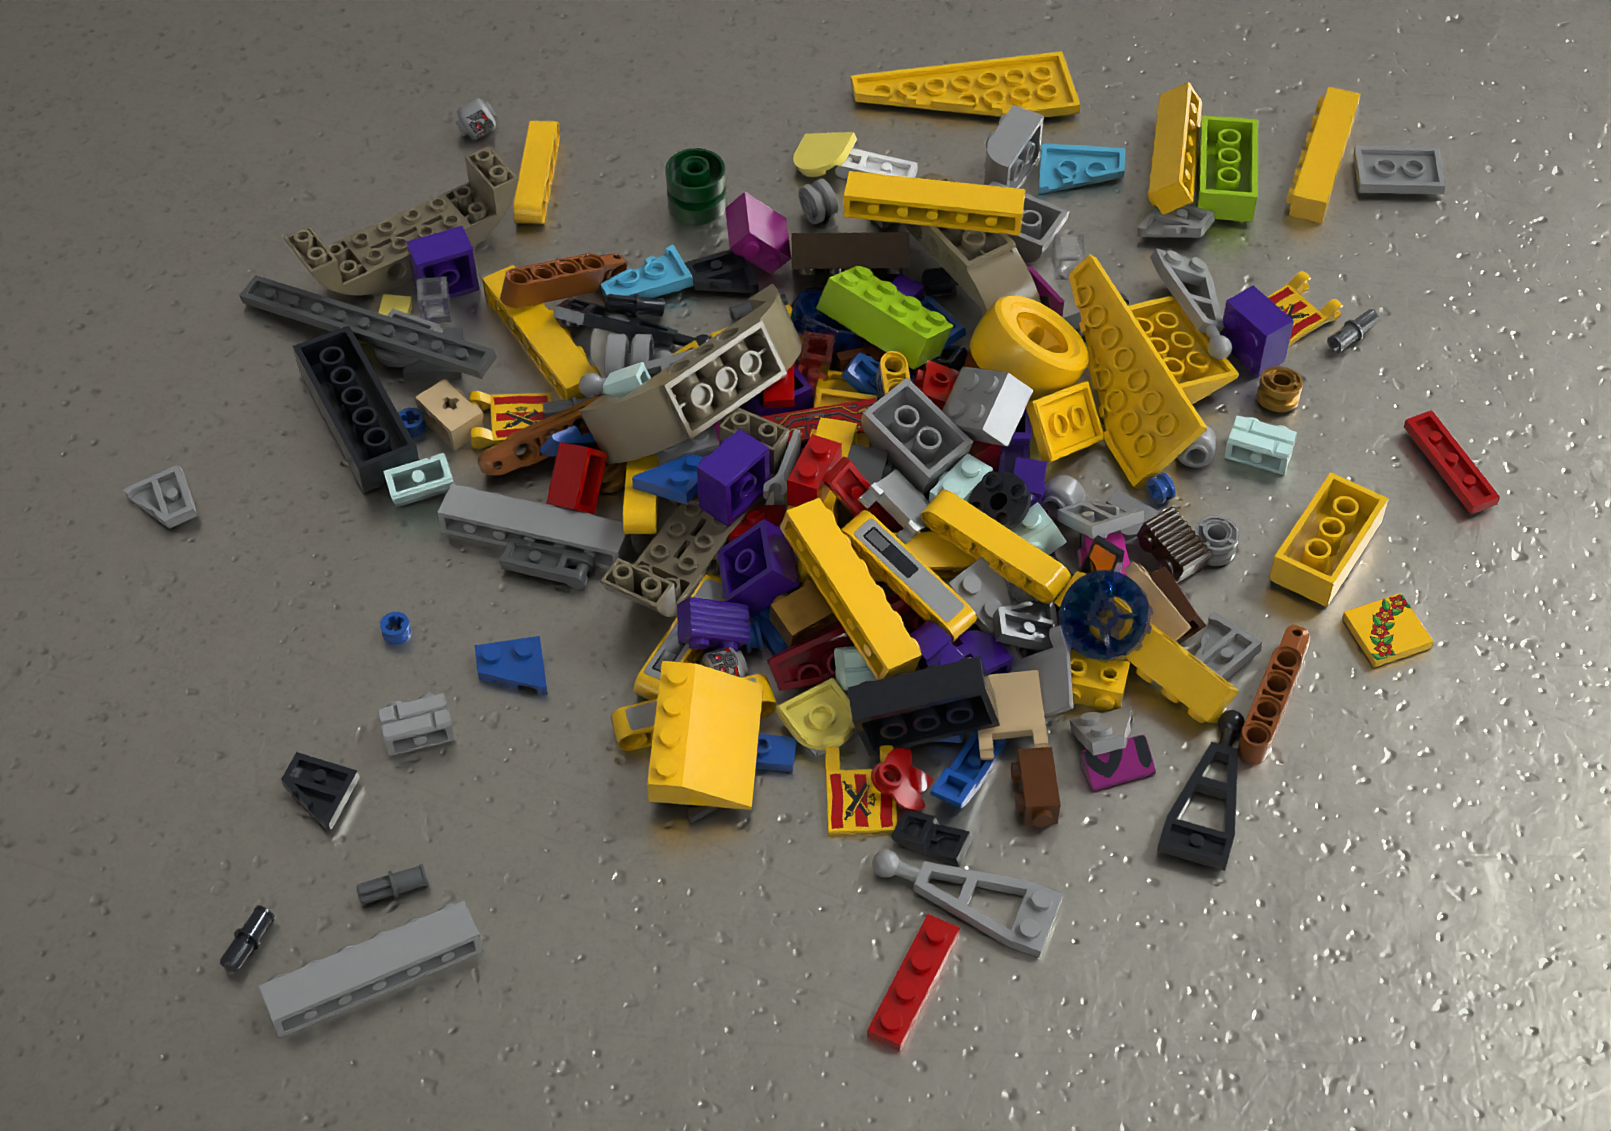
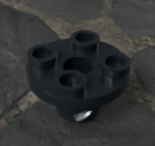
M991 471L986 473L982 481L974 488L969 504L1009 530H1012L1026 517L1031 504V495L1028 486L1017 475L1009 472L997 473Z

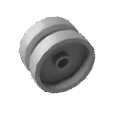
M608 334L604 362L605 378L608 377L609 373L640 362L651 361L654 356L652 334H636L632 340L631 353L629 341L625 334Z

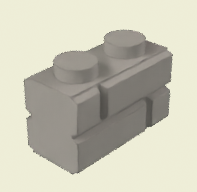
M427 693L420 696L417 700L405 703L394 701L387 704L386 707L378 709L389 756L455 740L444 693L438 695Z

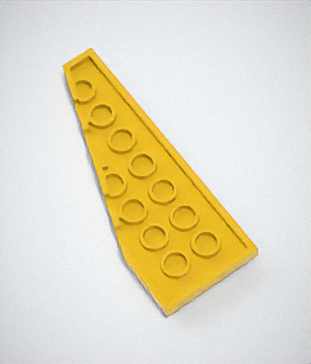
M1062 51L851 75V87L855 102L1001 117L1003 114L1006 115L1013 105L1044 115V117L1080 113L1081 105Z
M1089 254L1068 274L1075 306L1079 307L1082 322L1079 325L1081 333L1086 338V348L1089 354L1088 366L1093 388L1098 392L1100 406L1098 407L1100 418L1104 419L1106 431L1103 432L1105 442L1132 486L1140 490L1146 485L1149 478L1155 477L1208 428L1097 258Z

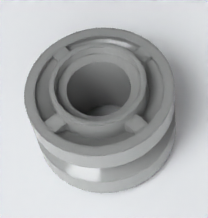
M819 179L814 181L812 186L807 184L800 187L799 201L804 214L811 223L818 224L824 221L825 218L830 219L838 214V203L835 193L826 180Z
M1212 515L1202 518L1196 524L1194 531L1196 535H1199L1200 540H1203L1204 544L1207 545L1208 549L1212 551V555L1206 564L1221 566L1229 563L1236 554L1240 536L1238 527L1233 521L1223 516Z

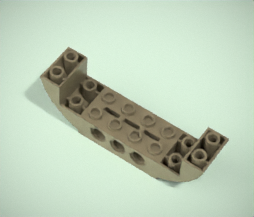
M487 146L465 156L468 183L327 246L311 226L285 236L284 240L310 274L321 285L341 294H372L375 298L413 280L407 241L463 226L472 245L473 252H475V247L494 230L509 209L519 179L492 147Z
M929 173L918 177L956 182L949 174L943 176ZM874 220L882 229L896 223ZM901 223L982 309V317L1003 296H1022L1041 303L1033 278L1016 249V243L1007 234Z
M770 284L749 298L753 308L752 312L624 397L619 398L604 394L580 410L600 451L608 453L607 464L636 460L670 448L687 439H692L787 374L786 371L800 355L802 342L774 284Z
M738 407L729 413L719 426L720 444L725 438L731 437L737 430L741 429L769 447V474L771 479L776 476L781 466L790 430ZM697 493L687 504L680 503L634 565L617 558L600 580V583L605 589L667 617L677 616V604L691 597L707 573L717 576L720 574L717 551L730 543L728 534L746 518L748 513L752 512L759 505H765L768 499H764L762 495L731 525L726 526L699 508V496Z

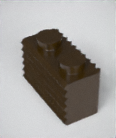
M1173 506L1144 522L1136 535L1141 548L1153 555L1158 561L1160 569L1166 566L1178 583L1201 570L1212 555V551L1208 549L1203 540H1200L1199 535H1196L1195 531L1191 529V526L1187 524V521H1184L1183 516H1180Z

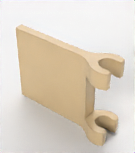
M1133 561L1124 569L1126 574L1137 584L1121 599L1124 603L1175 642L1192 628L1154 583L1149 573L1141 564L1137 565Z
M1038 670L988 675L995 692L1000 726L978 731L981 761L994 759L993 740L1033 736L1034 748L1048 747Z

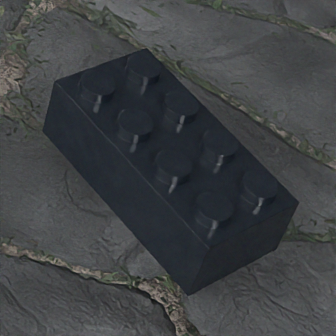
M981 656L963 658L957 662L940 666L933 665L923 670L906 674L899 673L889 678L865 681L859 685L848 687L852 722L869 756L880 754V746L891 745L893 749L906 748L1000 726L995 692Z

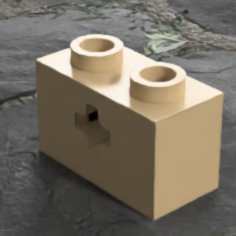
M446 379L415 396L417 409L423 412L425 423L454 451L471 442L472 428H483L482 420L484 415L479 406L475 403L471 404L465 398L461 389L457 386L453 387Z

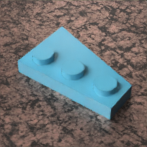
M1042 143L1038 195L1123 178L1125 171V148Z
M672 244L665 248V254L658 258L652 255L645 259V265L638 269H627L601 283V289L605 299L609 294L633 296L635 293L639 294V297L654 298L694 286L693 277Z

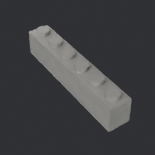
M451 484L437 512L441 532L502 546L507 545L510 537L586 553L595 559V567L608 570L617 558L625 561L632 544L631 534H624L623 522L620 520H611L593 516L590 513L566 510L559 506L539 504L527 499L512 498L500 493L476 490L469 486L463 487Z
M463 900L456 904L444 905L438 911L422 918H413L403 926L391 931L379 932L369 940L355 946L343 947L335 954L321 960L309 961L302 968L285 975L273 976L266 983L258 986L280 1038L483 952L479 932Z

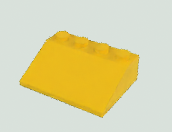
M1173 295L1128 306L1191 404L1196 403L1238 378L1239 373L1227 358L1218 360L1210 356L1207 350L1209 342L1207 334L1197 331Z
M662 661L647 782L648 802L752 810L763 684L696 663Z

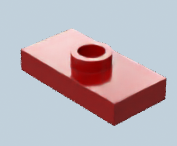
M794 364L786 371L787 374L763 390L764 408L795 407Z
M759 505L752 512L748 513L746 518L728 534L730 542L763 519L778 526L783 521L787 511L786 505Z

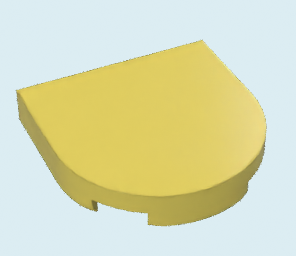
M854 132L805 133L794 153V164L804 176L818 177L826 175V170L835 165L840 167L845 162L857 140Z
M834 678L776 706L777 715L792 736L800 744L810 749L825 750L826 747H839L850 739L855 730L852 722L850 700Z

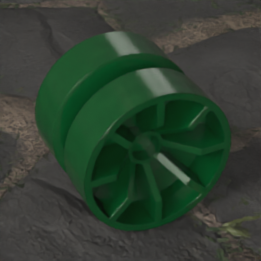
M702 148L685 149L674 154L668 160L665 167L667 201L671 215L683 223L692 225L706 224L718 219L724 213L727 206L725 164L722 158L713 151Z

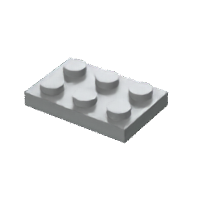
M1355 145L1353 157L1359 192L1444 194L1446 184L1439 147Z

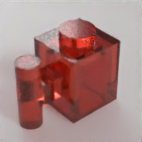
M804 331L797 369L803 376H806V380L813 388L814 394L819 378L826 379L832 360L834 336Z

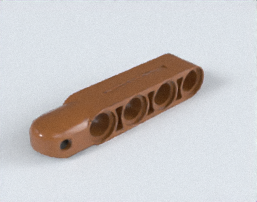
M588 253L511 268L505 274L500 300L508 307L522 308L593 293L601 289V283L627 270L629 264L618 253L600 256Z
M602 395L592 397L509 435L505 441L484 450L478 456L477 461L481 472L488 475H503L521 466H530L550 457L543 455L540 451V448L545 443L546 434L550 431L558 433L572 427L577 419L582 418L581 426L578 428L580 434L583 436L590 433L580 410ZM527 443L525 452L517 455V448L521 444Z
M1293 624L1286 628L1279 647L1272 653L1243 725L1238 744V756L1247 764H1260L1268 756L1310 645L1309 631L1303 627Z

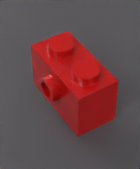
M927 360L924 369L917 370L912 383L942 411L960 371Z
M811 435L787 479L788 505L797 507L817 498L824 502L830 489L822 481V478L842 458V443Z
M560 442L546 504L594 514L608 453Z

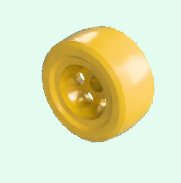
M1003 296L999 298L982 317L970 339V351L980 369L1007 372L1034 390L1028 402L1076 384L1089 363L1086 345L1078 332L1052 309L1022 296Z

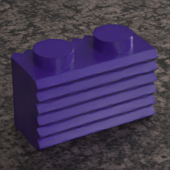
M688 597L677 604L678 643L689 644V648L694 650H702L709 647H718V649L731 647L737 652L738 648L750 641V625L748 624L750 620L748 618L749 606L746 604Z

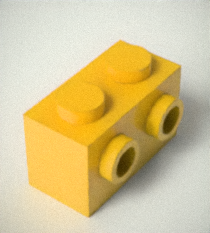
M1070 650L1073 704L1095 707L1101 711L1121 708L1130 662Z

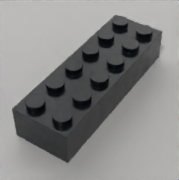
M350 326L293 346L299 372L364 493L387 484L383 471L419 460L416 444Z

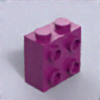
M746 192L742 193L725 208L729 247L733 253L741 255L752 262L754 266L762 268L771 275L792 259L787 221L784 216Z

